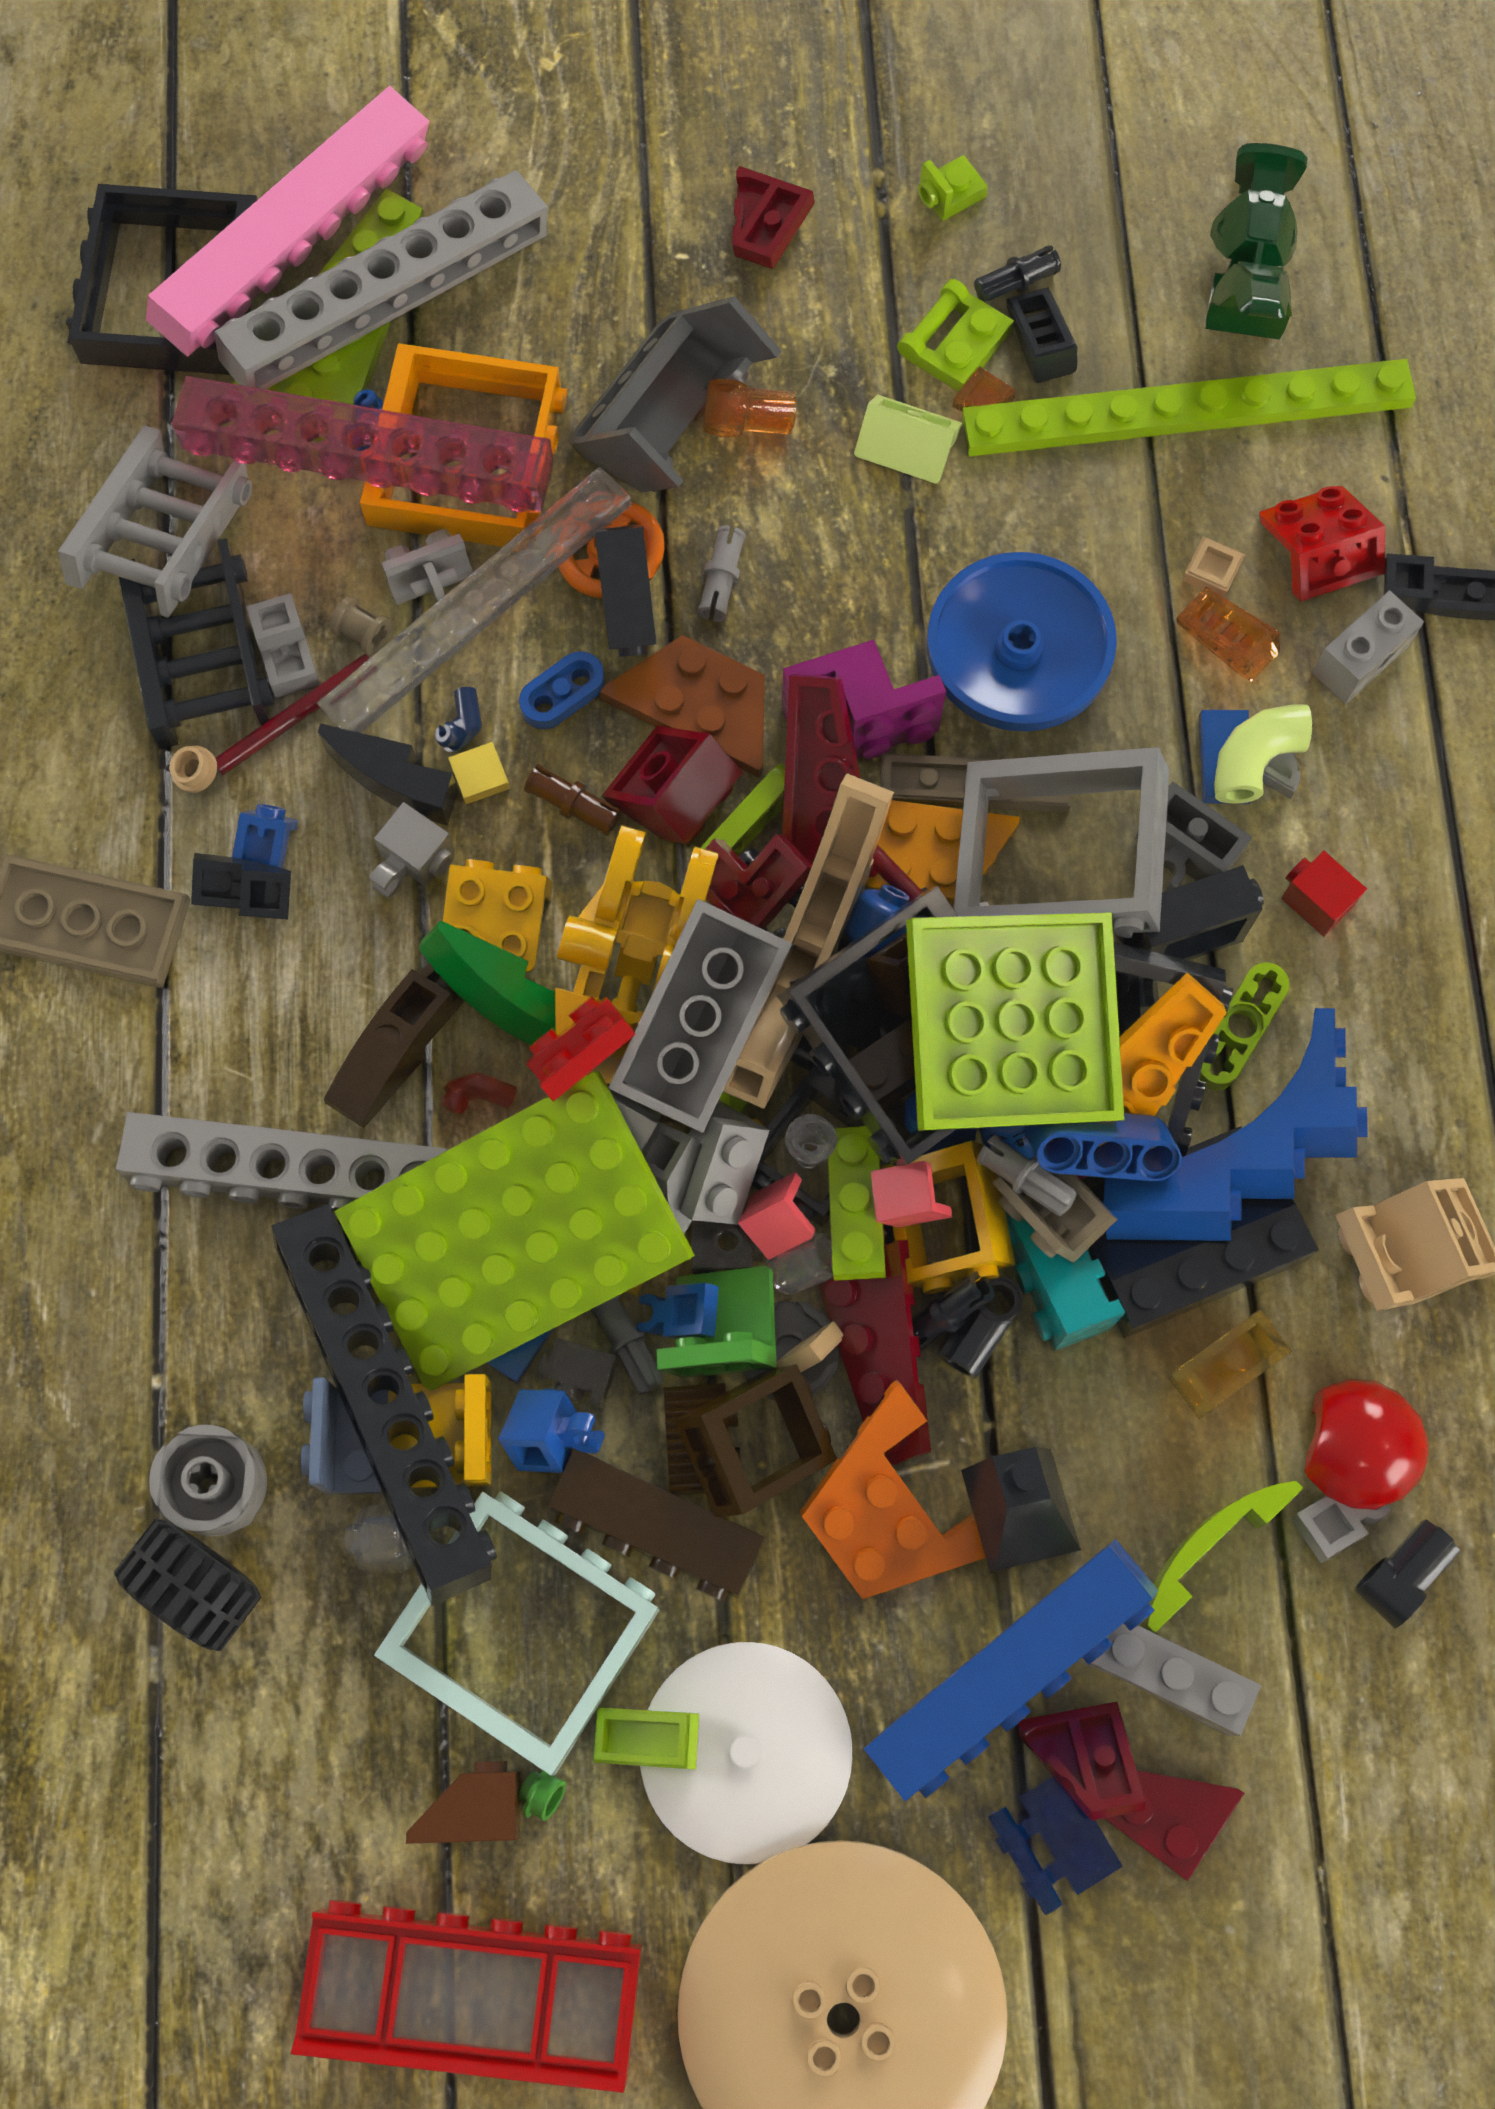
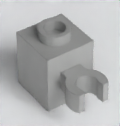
M403 802L374 837L380 855L386 860L375 868L369 879L375 883L373 888L388 899L395 894L406 875H409L426 887L434 876L437 878L441 877L448 870L450 864H452L455 850L450 834Z

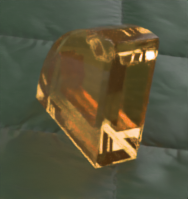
M979 367L954 397L952 407L963 411V407L1012 402L1015 399L1016 389L982 367Z

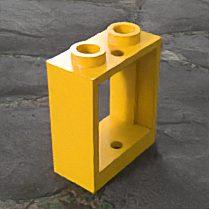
M969 1141L921 1155L911 1162L925 1161L931 1164L933 1185L966 1176L980 1251L928 1265L921 1225L915 1224L900 1228L892 1226L895 1241L908 1240L910 1258L905 1259L908 1284L923 1288L924 1294L949 1291L954 1288L952 1281L967 1278L972 1272H978L980 1278L995 1279L999 1277L998 1269L1016 1265L1006 1213L998 1202L1002 1197V1193L992 1183L998 1175L977 1162L978 1155L984 1146L983 1144ZM889 1164V1165H886V1166H882V1169L890 1168V1167H894V1166H893L892 1164Z

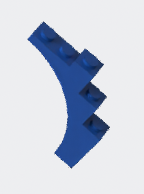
M1315 1008L1311 1039L1299 1069L1281 1095L1254 1121L1224 1140L1182 1157L1178 1171L1163 1181L1105 1177L1103 1204L1118 1219L1106 1230L1107 1239L1231 1241L1232 1220L1241 1221L1242 1199H1295V1179H1305V1158H1357V1137H1368L1367 1107H1357V1087H1346V1067H1336V1058H1346V1029L1335 1028V1008Z

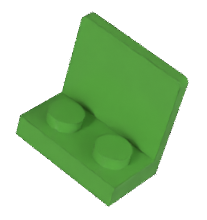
M758 1266L679 1276L676 1279V1285L708 1283L719 1286L715 1337L679 1338L675 1340V1347L657 1349V1370L681 1378L777 1368L773 1270L771 1268Z

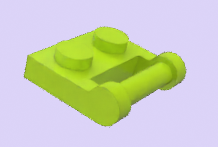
M949 279L940 290L941 297L912 333H905L898 342L897 349L905 359L963 394L1012 332L1014 320L970 294L966 286L960 281ZM953 309L962 313L961 319L935 351L926 347L925 344Z

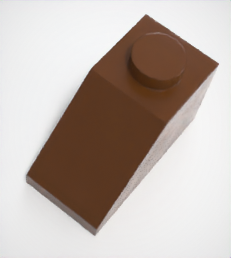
M507 1761L475 1762V1773L460 1774L406 1832V1844L509 1841L520 1839V1771L507 1772Z

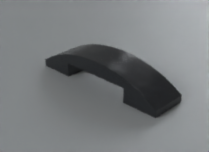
M1387 553L1385 557L1384 595L1390 590L1410 609L1423 613L1462 619L1495 620L1494 570L1434 566V557Z

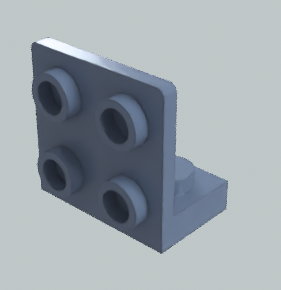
M314 1377L312 1391L305 1392L303 1400L305 1423H311L310 1444H303L302 1475L309 1476V1484L327 1495L382 1494L336 1387L325 1377ZM379 1390L370 1399L378 1404H388L389 1390Z

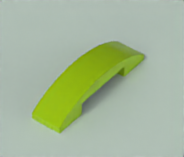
M1290 1481L1262 1488L1227 1505L1202 1522L1176 1548L1157 1576L1154 1585L1158 1592L1149 1602L1155 1611L1140 1623V1627L1156 1633L1193 1597L1178 1580L1243 1516L1256 1529L1264 1526L1303 1487L1297 1481Z

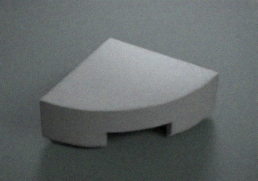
M1294 753L1280 754L1270 759L1263 772V783L1289 799L1292 798L1300 780L1298 763Z

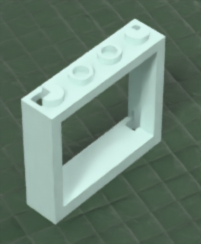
M482 1491L474 1503L476 1511L470 1514L477 1532L480 1531L488 1517H492L635 1612L552 1745H549L404 1646L431 1605L422 1583L374 1656L553 1776L558 1772L660 1610L651 1603L656 1595L653 1591L631 1577L623 1585L607 1574L612 1565L587 1548L581 1556L564 1546L569 1536L543 1519L538 1527L534 1526L521 1517L525 1507L499 1491L495 1499ZM458 1531L455 1532L448 1544L458 1539L460 1536Z

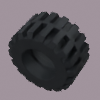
M162 1519L153 1520L114 1571L119 1585L139 1604L187 1639L209 1650L222 1651L262 1598L257 1586L231 1563L187 1531L177 1527L170 1521Z

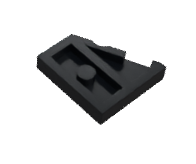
M860 957L806 996V999L836 1043L856 1047L859 1051H863L881 1038L877 1004L874 995L875 983L872 976L869 975L866 961L869 958ZM798 978V979H796V980L790 981V986L793 985V984H794L795 982H797L798 980H800L801 978Z

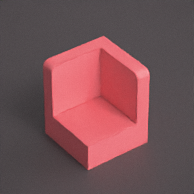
M919 1161L909 1165H899L871 1171L876 1222L900 1228L952 1217L951 1206L935 1202L930 1163Z
M796 1172L751 1194L738 1221L739 1226L768 1260L812 1239L815 1233L814 1226L793 1202L802 1182V1179Z

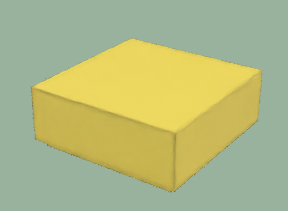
M493 742L448 757L465 804L510 789Z

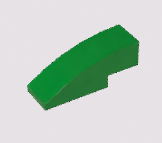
M441 920L421 940L419 950L434 970L464 1001L483 1017L508 1034L529 1045H532L550 1029L556 1032L555 991L524 978L529 961Z

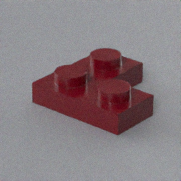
M775 834L749 866L743 862L724 840L714 838L705 848L706 850L719 853L706 899L714 907L765 930L807 881L812 864L782 835Z

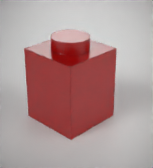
M1323 850L1312 862L1304 857L1288 873L1285 879L1290 885L1281 899L1325 937L1357 905L1367 891V888Z

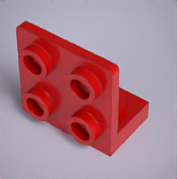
M1343 486L1325 487L1317 493L1296 500L1282 501L1275 507L1259 512L1260 523L1291 553L1292 593L1300 602L1385 574V525Z

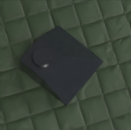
M1033 1447L992 1456L961 1470L990 1573L1081 1550L1051 1449Z

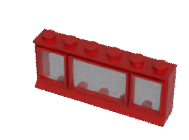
M329 1900L328 1909H319L312 1912L313 1920L296 2035L291 2055L624 2093L628 2079L642 1945L631 1944L632 1934L600 1930L598 1940L577 1938V1927L545 1924L544 1934L523 1931V1921L504 1918H491L490 1928L469 1925L470 1915L451 1912H437L436 1921L415 1919L416 1909L398 1906H383L382 1915L361 1913L362 1903L346 1900Z

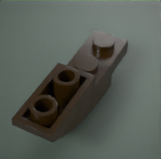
M430 963L420 973L411 969L394 989L360 1035L324 1097L325 1104L362 1128L367 1126L426 1058L424 1047L465 1002L441 978Z

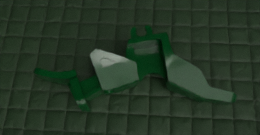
M1247 143L1238 148L1235 182L1239 184L1238 193L1241 195L1219 213L1213 221L1210 237L1216 248L1230 261L1225 274L1215 273L1205 329L1280 340L1289 317L1292 316L1290 283L1287 271H1284V266L1291 260L1294 254L1298 234L1293 209L1284 193L1295 188L1307 168L1308 158L1302 151L1268 143Z

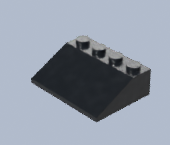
M1242 1126L1189 1147L1186 1156L1224 1140L1240 1130ZM1105 1182L1090 1188L1102 1203L1104 1201ZM1242 1199L1241 1221L1232 1220L1231 1241L1109 1240L1105 1231L1087 1251L1092 1261L1099 1259L1105 1271V1276L1100 1277L1099 1280L1108 1301L1112 1302L1119 1299L1125 1311L1117 1325L1123 1338H1126L1300 1265L1318 1251V1248L1293 1199Z

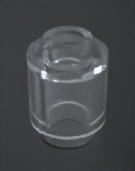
M814 1233L812 1239L770 1260L767 1259L766 1266L773 1270V1286L779 1292L791 1296L833 1277L831 1236L826 1233Z

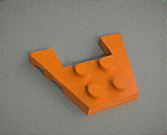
M898 1380L890 1384L884 1393V1399L871 1417L868 1416L857 1430L858 1435L841 1459L837 1458L799 1511L802 1518L862 1599L986 1558L974 1514L971 1513L946 1533L941 1534L884 1456L887 1450L927 1422L924 1415Z

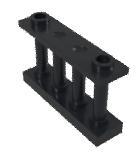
M227 538L217 540L222 563L201 567L192 581L191 589L226 582L230 604L160 619L158 615H152L150 603L157 602L156 589L119 577L148 729L160 749L178 745L175 727L182 726V721L252 705L260 724L263 725L270 720L267 706L275 705L268 677L261 678L244 601L241 583L248 582L246 566L242 554L233 555ZM235 623L239 645L169 661L166 656L161 657L158 644L165 643V638ZM239 664L244 666L247 687L177 702L175 698L169 699L167 685L174 684V679Z

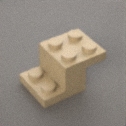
M1464 1178L1425 1181L1375 1205L1352 1207L1335 1215L1340 1225L1338 1230L1340 1242L1346 1252L1354 1257L1361 1274L1359 1276L1360 1288L1366 1299L1374 1304L1376 1311L1416 1304L1468 1281L1495 1275V1245Z

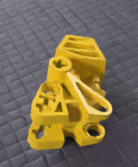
M621 825L604 884L579 917L569 915L563 931L557 959L581 965L573 991L555 987L557 1035L574 1023L568 1015L585 1000L593 996L597 1002L601 1001L599 996L615 942L620 943L621 947L614 976L622 978L617 998L612 999V1003L635 1032L644 1013L637 1010L638 1006L635 1004L641 984L650 986L658 955H662L653 988L654 992L697 899L706 902L719 853L694 846L681 894H678L671 887L660 882L634 881L646 832ZM631 1039L587 1075L600 1071L606 1084H610Z

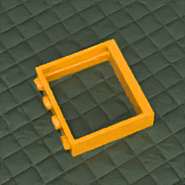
M398 343L360 499V506L366 525L428 536L430 533L445 528L452 536L460 533L463 541L528 551L531 534H538L541 525L542 508L537 506L540 493L547 494L549 488L550 466H546L548 454H555L557 451L559 440V427L555 426L557 413L564 414L567 404L568 391L566 388H561L559 367ZM419 383L542 401L516 518L391 500Z

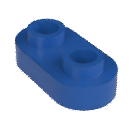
M588 652L570 653L526 684L519 696L521 714L524 720L534 728L550 729L600 694L605 682L603 666L599 659ZM581 676L589 679L585 685L573 683L576 678ZM542 703L552 705V708L547 712L536 710Z

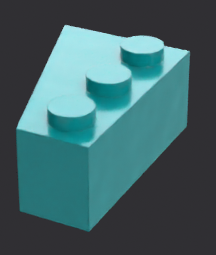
M1005 1211L1012 1249L1018 1261V1264L1013 1266L1015 1278L1023 1294L1031 1293L1038 1310L1032 1313V1317L1042 1341L1050 1340L1053 1350L1056 1351L1110 1331L1125 1314V1311L1119 1299L1112 1302L1108 1301L1099 1280L1100 1277L1105 1276V1271L1099 1259L1092 1261L1087 1250L1074 1263L1059 1254L1050 1258L1030 1238L1035 1229L1025 1218L1019 1223Z

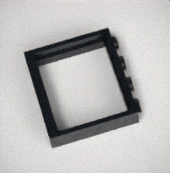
M98 184L93 208H88L87 211L90 227L88 238L83 240L80 246L81 275L73 283V300L75 303L73 317H68L66 321L69 329L67 343L72 345L80 363L230 375L218 359L216 340L207 348L200 346L187 357L167 338L100 333L120 223L223 231L258 200L257 196ZM251 306L245 314L250 312Z
M938 886L916 896L777 995L783 1004V1007L780 1008V1013L786 1024L796 1034L802 1032L813 1048L809 1055L817 1069L824 1076L829 1077L831 1075L842 1090V1093L839 1094V1099L845 1110L855 1120L862 1119L872 1134L868 1138L872 1149L882 1161L886 1163L890 1161L893 1166L909 1165L956 1129L923 1131L916 1129L906 1138L902 1139L812 1008L806 996L904 927L906 920L911 918L958 917Z
M1114 942L1116 971L1173 985L1186 973H1189L1223 1003L1226 1012H1228L1233 988L1225 986V969ZM1217 1034L1211 1036L1192 1067H1187L1181 1075L1167 1128L1176 1142L1182 1157L1187 1154L1193 1131L1192 1128L1185 1126L1190 1109L1196 1111L1200 1109L1206 1082L1198 1079L1203 1062L1213 1063L1219 1042V1035Z

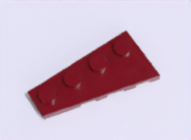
M792 674L789 675L782 836H785L813 865L841 782L846 774L860 778L842 677ZM873 867L871 868L869 877H875L876 875H878L877 871Z
M897 1240L884 1246L886 1278L835 1281L833 1269L815 1276L830 1323L834 1321L844 1334L838 1347L863 1422L868 1416L871 1417L884 1399L885 1391L896 1380L901 1383L927 1420V1422L884 1453L892 1467L931 1453L924 1385L919 1383L916 1357H921L919 1336H914L910 1307L915 1305L913 1284H908L905 1259L910 1258L908 1240Z

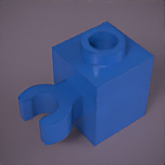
M552 1388L543 1390L519 1389L498 1440L517 1471L563 1473L573 1448L584 1453H597L605 1434L603 1431L591 1430L596 1419L594 1414L577 1412L565 1391Z

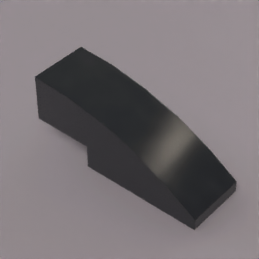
M320 723L318 734L326 752L347 774L364 788L393 806L399 808L404 802L430 821L448 826L458 794L453 773L418 765L412 745Z

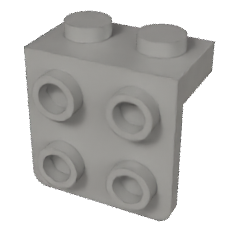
M718 1100L704 1132L702 1133L691 1127L689 1135L701 1142L702 1147L680 1213L694 1221L738 1225L770 1130L723 1101Z

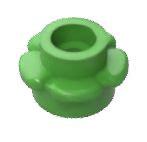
M533 1771L526 1778L519 1792V1800L524 1803L523 1815L529 1818L532 1814L543 1821L548 1820L554 1814L564 1796L566 1782L556 1777V1774L551 1776L545 1771L541 1773Z

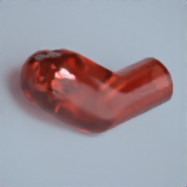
M480 1072L450 1079L444 1086L443 1090L446 1093L442 1098V1105L451 1112L463 1113L468 1107L469 1100L480 1098L509 1109L515 1097L517 1086Z

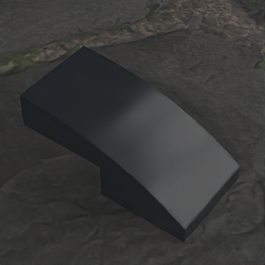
M195 853L193 858L191 905L239 909V916L288 920L291 871L245 859Z

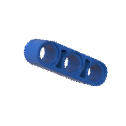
M1124 1113V1120L1026 1125L1025 1133L1040 1166L1048 1172L1143 1181H1163L1176 1173L1181 1165L1182 1155L1165 1122L1155 1116ZM1059 1137L1057 1140L1049 1142L1050 1140Z

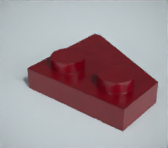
M739 166L736 170L738 184L737 199L734 202L736 222L733 227L732 236L734 255L774 269L815 204L813 191Z
M1118 1701L1022 1719L1017 1724L1021 1740L1091 1821L1145 1811V1798Z

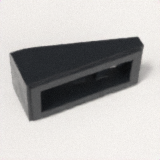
M1049 287L1007 298L1006 306L1011 319L1014 320L1013 325L1035 382L1041 383L1076 372L1078 347ZM1045 309V312L1028 317L1024 316V314Z

